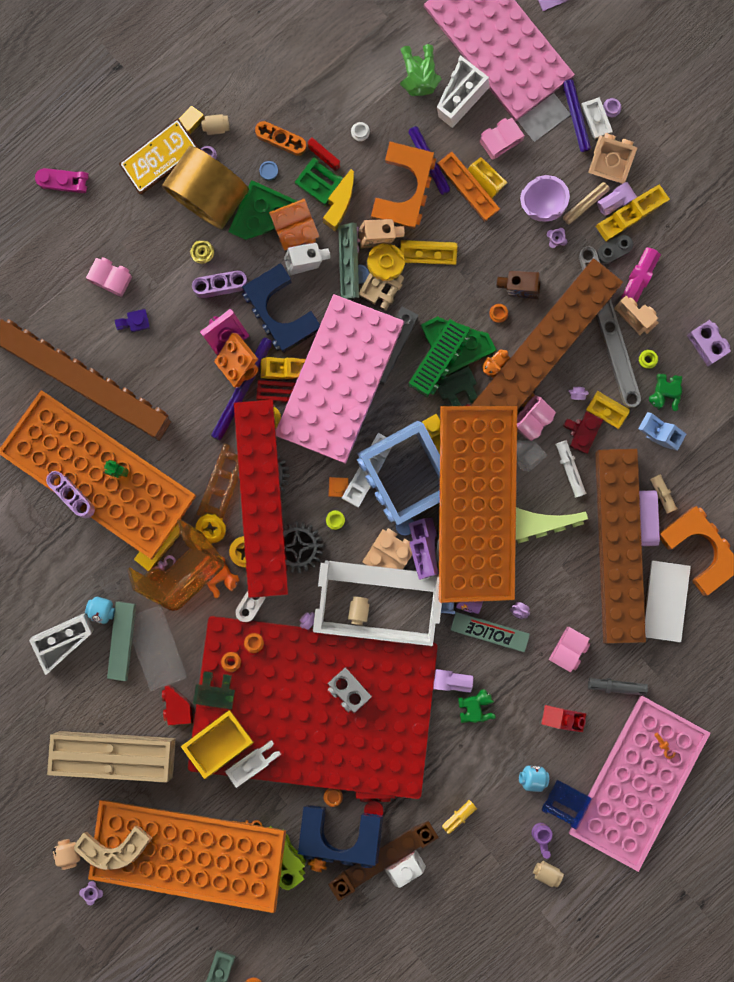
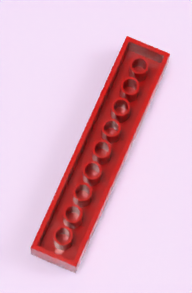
M273 400L234 403L248 598L289 595Z

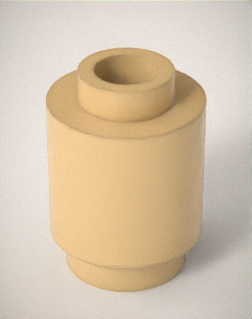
M228 115L205 116V120H202L203 132H207V135H215L230 131Z
M353 597V601L350 602L348 620H351V624L363 626V622H367L370 605L367 598Z
M545 861L537 863L533 870L536 880L556 888L560 885L564 873L560 872V869Z

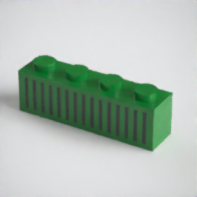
M449 319L408 386L427 398L430 394L434 395L439 387L437 385L438 380L445 378L449 372L447 366L450 362L454 363L459 356L457 352L459 347H464L470 338L467 336L469 330Z

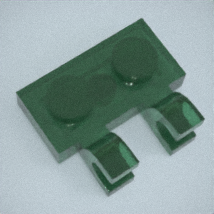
M469 366L437 382V385H439L437 391L443 401L448 399L451 406H461L456 395L463 391H466L470 403L478 398L473 386L477 385V382Z
M204 671L202 685L196 684L193 704L232 710L235 690L230 689L232 675L223 674L222 687L220 688L210 686L213 672Z

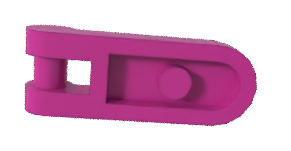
M42 168L36 172L35 181L44 189L86 193L87 186L85 184L89 174L86 172ZM74 179L78 180L77 185H73Z

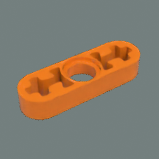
M261 121L256 125L255 132L258 139L296 156L303 155L306 152V141L302 137L266 121ZM264 127H266L267 132L271 134L273 133L272 139H270L271 137L268 133H264L263 135H261L260 129H264ZM283 134L286 136V141L278 143L275 140L276 136ZM298 142H300L302 148H298V150H295V146L293 144L297 145Z

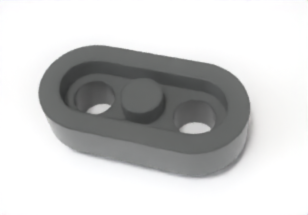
M620 235L603 244L597 251L599 261L603 264H609L623 257L632 250L633 241L627 235ZM622 241L627 243L626 247L621 245ZM608 250L611 254L607 256L604 251Z

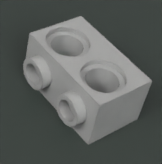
M346 668L328 683L330 686L328 691L335 698L337 696L343 701L341 705L348 713L350 711L355 713L372 697ZM340 679H344L347 682V688L344 690H339L336 687V682ZM352 694H358L361 701L359 704L353 705L350 703L349 697Z

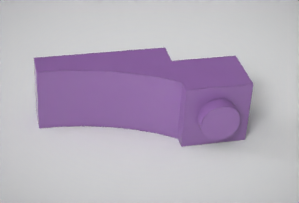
M423 518L409 523L413 539L409 543L419 580L438 575L435 557V537H437L433 518Z

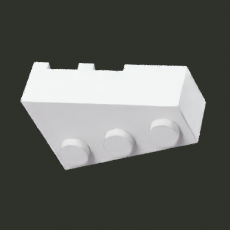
M461 55L451 75L450 82L446 86L437 106L438 117L452 128L490 88L489 77Z
M85 613L34 635L29 640L45 675L92 634L94 629Z

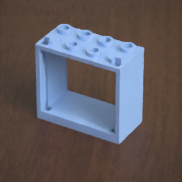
M420 421L410 424L357 453L359 458L356 460L363 471H367L368 475L365 477L369 485L377 490L374 494L378 502L386 507L383 510L390 522L394 521L397 525L439 503L440 490L397 513L369 459L416 434L440 479V454L425 425Z

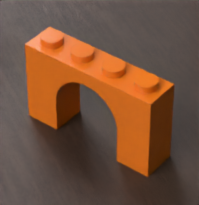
M389 142L385 163L410 170L415 175L418 186L413 197L405 202L396 203L375 198L371 218L377 220L392 219L394 224L415 229L416 225H420L422 214H419L421 206L425 207L427 196L424 195L425 188L430 187L432 177H429L430 169L434 170L436 158H433L434 152Z
M695 506L659 532L661 542L668 550L673 549L691 535H700L710 542L714 551L713 561L705 571L692 580L701 594L708 596L734 576V554L729 549L731 546L728 541L719 536L718 528L713 523L708 522L704 510Z

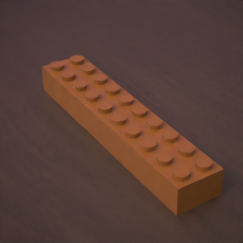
M593 258L471 406H517L518 411L618 291L623 281Z
M0 319L1 348L158 441L161 440L171 423L168 419L169 415L158 407L153 409V405L141 397L139 400L136 399V395L124 387L122 390L119 389L120 386L109 378L104 380L103 376L92 368L87 370V366L75 358L70 360L71 357L58 348L55 351V348L43 339L38 341L39 338L26 329L21 331L22 328L9 319L7 321Z
M637 449L598 450L595 452L603 643L646 642Z

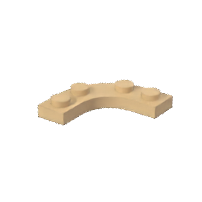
M135 826L125 841L119 847L113 849L101 845L88 832H84L74 845V850L88 863L97 868L105 870L118 869L134 862L144 851L152 837L141 827Z

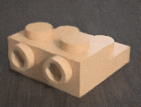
M605 133L604 136L600 135L588 173L623 184L628 176L637 147L633 146V141L623 139L620 142L615 140L616 136L608 133Z
M625 296L614 309L639 335L643 332L648 334L659 323L655 310L646 305L638 309V304L635 300Z
M389 528L386 531L382 529L362 563L369 566L404 569L412 556L410 541L405 538L403 541L396 538L398 534Z

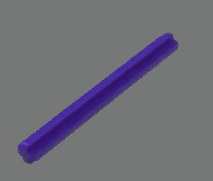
M265 337L255 352L258 358L255 365L258 367V370L261 366V359L266 357L272 346L271 340ZM255 376L249 380H244L240 387H236L211 434L213 438L217 440L222 439L235 415L234 403L242 402Z

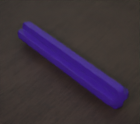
M572 79L566 80L563 87L581 152H587L591 146L574 81Z
M414 126L409 129V135L416 148L430 151L418 127ZM436 163L434 170L430 169L429 173L440 194L444 195L450 191V187Z

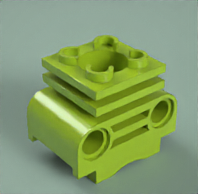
M287 833L279 886L282 889L290 890L304 880L303 875L306 872L303 868L305 867L306 859L303 858V855L298 854V850L292 846ZM284 874H291L293 878L286 879Z

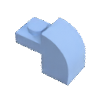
M648 412L638 428L651 441L677 451L686 436V433L674 424L664 423L654 414Z

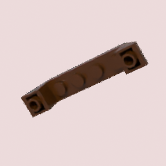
M429 821L421 823L380 847L378 863L375 866L372 865V868L361 867L360 863H355L334 878L328 885L339 902L353 893L355 888L419 847L424 848L439 837Z

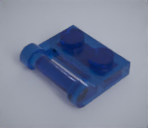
M557 780L542 807V812L556 816L577 830L593 798ZM554 801L577 812L576 817L574 818L552 806Z

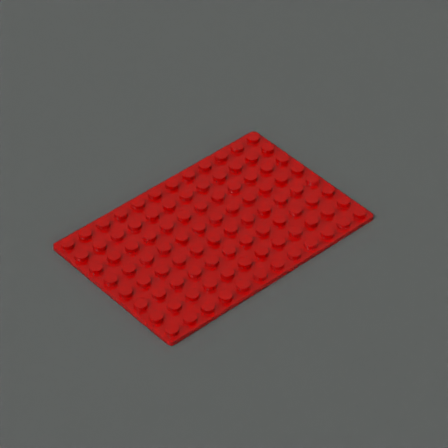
M210 616L207 624L192 738L230 710L254 743L216 771L215 775L228 776L225 772L257 748L260 749L268 742L273 741L274 745L269 750L264 751L262 755L265 759L277 751L281 755L268 763L267 767L250 779L419 799L422 794L438 646L436 643H433V646L317 633L313 632V628L306 630L299 626L257 621L242 622L239 619ZM256 633L263 638V648L257 653L249 652L244 646L245 638L249 634ZM234 652L241 659L240 667L234 672H228L222 667L221 660L226 653ZM231 658L228 660L229 666H233L235 664L234 659ZM344 668L372 696L355 713L352 711L348 713L341 705L343 702L339 696L335 698L328 691L330 688L328 683ZM340 679L336 682V687L339 690H344L347 688V682L344 679ZM352 694L349 697V701L353 705H357L361 701L358 694ZM233 696V702L225 700V697ZM189 759L188 770L200 773Z

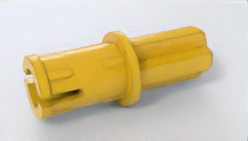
M468 800L457 812L454 811L455 814L442 825V828L448 834H451L477 810L476 806Z

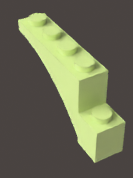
M516 507V540L519 544L529 541V536L536 535V538L546 536V531L554 529L556 533L566 530L565 526L570 524L573 527L583 525V521L588 519L587 513L581 512L561 516L543 515Z

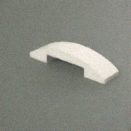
M378 433L371 445L386 437ZM392 447L369 459L377 474ZM359 467L342 496L343 500L358 508L371 487L365 477L368 475L367 471H363Z

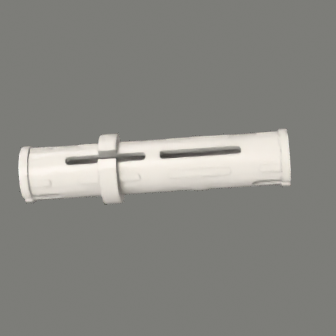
M565 440L555 445L561 457L560 463L564 465L575 495L574 497L576 498L587 493L574 462L575 456H572L568 441Z

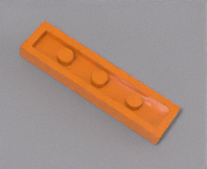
M450 152L437 163L442 172L484 222L500 210L498 205L453 152Z

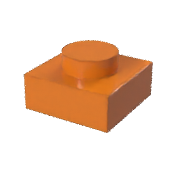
M329 477L328 497H342L348 487L349 478Z

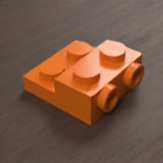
M305 199L269 212L284 251L303 243H315L316 238L319 237Z

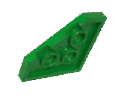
M251 180L248 186L249 191L243 198L228 233L246 241L273 231L275 227L269 212L297 202V200Z
M437 316L420 325L430 347L433 346L448 322L444 318ZM459 324L469 330L467 336L470 338L464 347H459L457 351L459 356L454 363L450 362L447 366L449 369L447 375L495 353L497 350L489 334Z

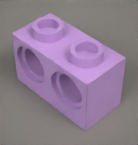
M710 320L687 335L707 366H710L731 352L728 341L725 338L722 339L718 326ZM702 330H705V331L708 332V334H709V338H708V339H705V338L702 337V335H701V331H702ZM712 346L719 348L718 355L712 352Z

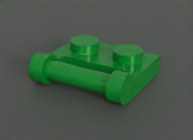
M313 157L294 183L325 206L328 203V198L343 180V177L337 176L319 163L317 158ZM315 168L333 181V185L331 186L314 174L312 170Z

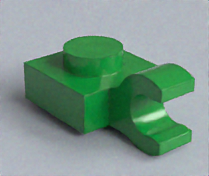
M112 460L106 461L104 469H106L104 473L116 478H120V476L127 477L129 472L127 468L118 465V462Z

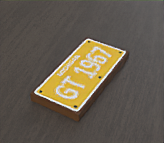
M177 118L121 161L119 165L138 193L142 195L172 172L189 146L200 148L181 120Z

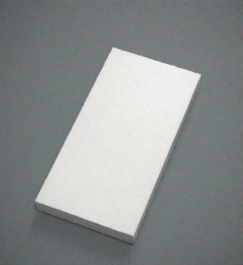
M651 561L645 606L646 638L681 642L691 566Z

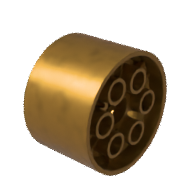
M193 146L188 147L162 185V188L176 201L219 229H223L249 191V187L236 174L207 153Z

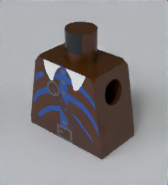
M509 271L508 277L497 278V288L507 289L509 296L539 300L541 286L539 272Z

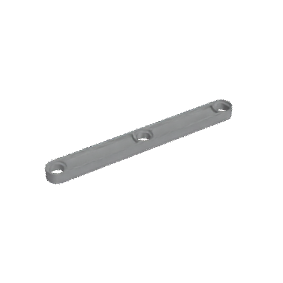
M586 246L579 253L582 270L591 262V260L583 258V252L590 251L593 254V258L600 263L597 252L593 247ZM610 299L597 315V320L622 402L627 408H634L639 405L641 396ZM605 323H613L615 326L614 331L607 332L605 330ZM629 394L636 396L637 401L635 404L627 402Z

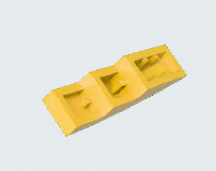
M659 184L632 200L628 205L619 209L595 227L607 242L668 202L670 198Z

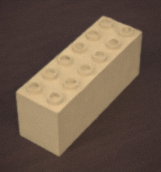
M59 731L50 735L47 775L168 782L173 778L176 738Z

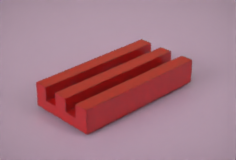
M311 137L308 140V149L330 168L337 171L341 167L340 160L314 138Z
M258 380L256 399L288 402L290 397L262 396L261 392L292 394L296 383ZM262 385L292 387V390L262 388Z

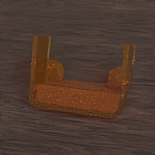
M181 519L177 523L183 540L190 549L166 572L159 568H154L145 575H142L130 567L127 569L132 589L135 592L170 611L181 609L224 567L222 556L204 534Z

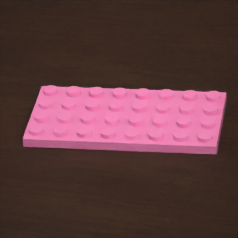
M428 0L424 3L426 11L462 56L489 77L490 91L515 121L563 86L564 81L572 79L575 75L515 0Z
M333 294L278 424L276 436L346 464L405 322Z
M640 695L578 813L569 834L639 872L710 732ZM658 732L664 741H668L670 749L667 752V756H671L675 752L674 758L668 759L664 756V749L659 747L660 743L654 736L655 733Z

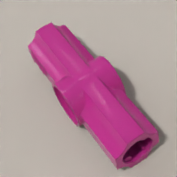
M648 247L644 250L638 265H635L629 276V282L621 299L627 296L634 299L636 303L638 302L661 256L657 250Z

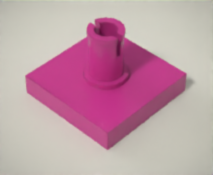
M231 309L220 317H213L215 321L210 319L209 325L200 331L217 356L232 333H238L243 340L249 337V334Z

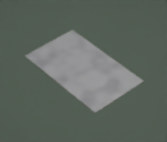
M553 93L517 121L535 142L571 114Z

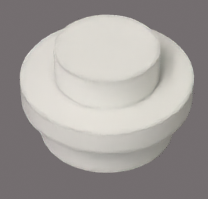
M358 122L352 126L351 135L356 141H364L369 137L370 129L367 124Z

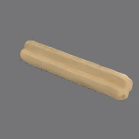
M602 182L563 216V220L568 225L571 224L605 195L610 189L609 186Z

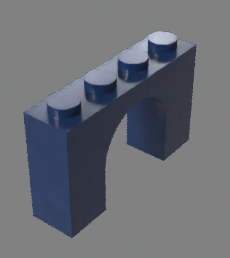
M280 263L242 286L244 291L242 296L247 303L251 302L253 305L252 312L255 317L262 319L264 324L261 326L267 335H272L274 340L271 342L276 350H281L284 354L315 335L320 324L312 311L291 323H279L269 316L267 304L271 296L292 283L290 276Z
M313 805L303 807L298 854L303 855V858L314 859L315 857H320L325 862L340 860L341 864L344 865L360 863L361 867L372 868V865L375 866L378 863L383 815L363 813L361 815L359 836L356 844L352 848L342 850L329 844L324 835L326 807Z

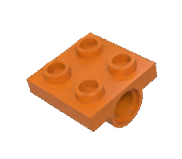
M232 333L215 359V364L233 387H240L244 380L253 378L258 372V367L255 365L258 358L238 333Z

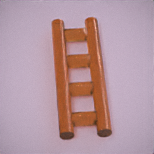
M223 443L196 515L204 516L205 512L213 515L216 514L219 518H224L239 479L238 454L230 452V445ZM226 458L236 462L233 473L222 469ZM219 476L230 480L226 491L215 487ZM212 494L223 498L219 509L208 505Z

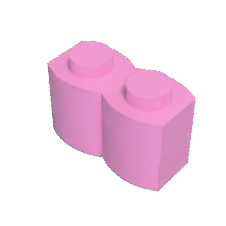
M504 118L498 122V127L492 130L488 128L481 134L480 143L492 160L523 141L525 135L513 118L508 120Z
M103 257L102 259H95L86 277L90 283L120 297L123 296L132 278L127 268L123 266L117 268L112 265L110 260Z
M535 395L517 415V431L530 441L537 439L541 435L543 427L553 421L556 412L541 397Z
M567 626L549 660L569 672L576 670L581 662L579 660L582 652L585 654L590 646V643H588L590 638Z

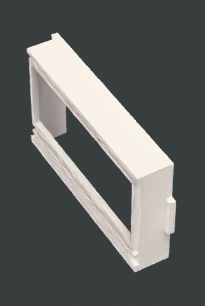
M326 560L325 563H321L318 586L322 587L320 608L315 609L313 632L433 646L435 624L440 623L442 603L438 600L439 574L419 580L417 571ZM328 580L433 592L428 634L324 622Z

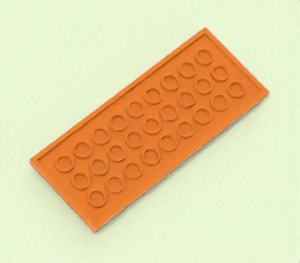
M42 390L0 447V455L50 490L52 489L46 481L49 473L57 471L65 475L93 504L95 509L94 514L91 516L93 520L152 560L196 498L194 493ZM112 460L118 462V465L129 470L127 477L120 476V478L105 474L104 471L106 469H104L106 461ZM61 477L55 479V486L61 483ZM73 490L70 491V492H68V494H67V499H68V500L73 498V496H74V491H73ZM86 504L80 507V511L84 513L87 510Z
M440 406V603L515 600L517 406Z
M99 800L94 839L101 845L113 849L119 847L135 826L141 827L152 839L141 855L125 867L105 870L90 864L89 880L264 912H276L286 830Z

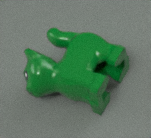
M658 374L656 377L655 393L649 396V402L653 407L660 410L664 406L665 397L673 399V411H678V404L682 394V376L674 375L673 378H670L671 383L667 382L666 374Z
M486 689L480 690L476 696L464 699L458 698L459 708H467L465 714L460 713L461 723H478L496 718L494 713L484 715L482 713L481 705L486 706L494 702L491 694Z

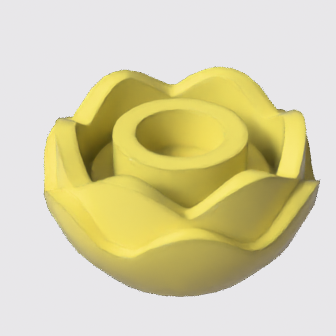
M196 241L190 250V254L195 262L205 264L213 258L214 248L208 241Z

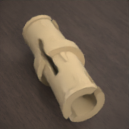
M660 474L650 479L666 514L678 509L670 495L671 490H668L662 475Z

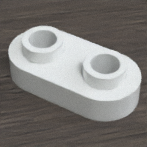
M247 591L236 609V617L242 622L251 621L266 597H259L258 600H254L253 598H248ZM244 609L249 610L248 616L242 614Z

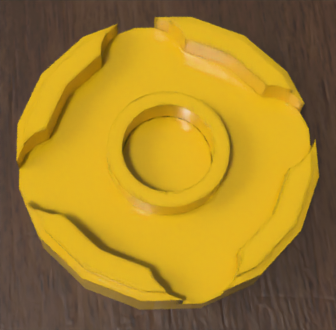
M383 243L373 247L367 259L370 273L383 281L399 277L405 265L404 254L398 247L392 244Z

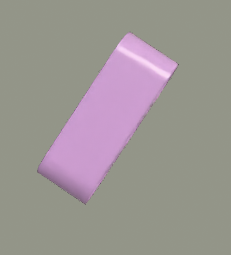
M232 271L196 278L192 283V289L197 297L207 298L243 291L242 286L247 284L248 281L242 271ZM238 277L244 279L240 285L234 284V280ZM216 282H225L222 288L215 287ZM205 284L206 289L204 291H197L198 285Z
M57 471L49 473L46 479L48 486L77 516L85 519L90 518L94 514L95 509L84 494L62 473ZM61 477V483L55 486V479ZM73 490L74 496L68 500L67 494ZM83 504H86V505H87V510H86V512L81 513V512H80V507H81Z
M639 491L642 546H658L660 535L657 491Z

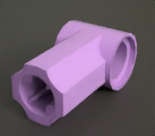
M625 182L618 186L613 193L597 202L598 209L604 216H607L620 207L628 205L637 196L629 183Z
M436 669L433 689L471 692L473 676Z

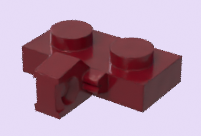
M587 411L582 420L577 419L575 422L567 418L563 427L571 430L570 435L574 436L570 447L588 454L603 419Z

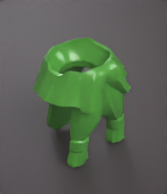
M426 44L423 46L424 60L419 56H412L410 46L401 48L408 76L400 82V85L410 96L432 94L442 80L435 73L433 45Z

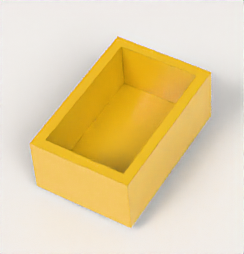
M229 710L182 745L181 748L202 777L207 779L254 742Z

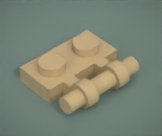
M370 273L359 292V297L374 305L379 298L383 301L380 308L387 311L389 305H392L394 302L393 298L396 292L401 289L404 277L399 275L395 280L383 281ZM386 284L391 286L387 295L382 292Z

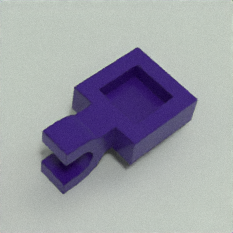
M146 309L128 312L127 319L114 320L117 330L130 327L132 333L150 329Z

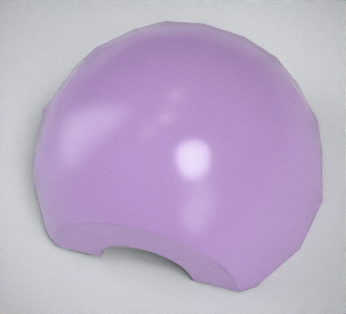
M544 175L536 177V179L527 184L524 190H522L520 200L522 208L530 218L546 222L558 219L566 211L570 195L568 187L562 180L555 176Z

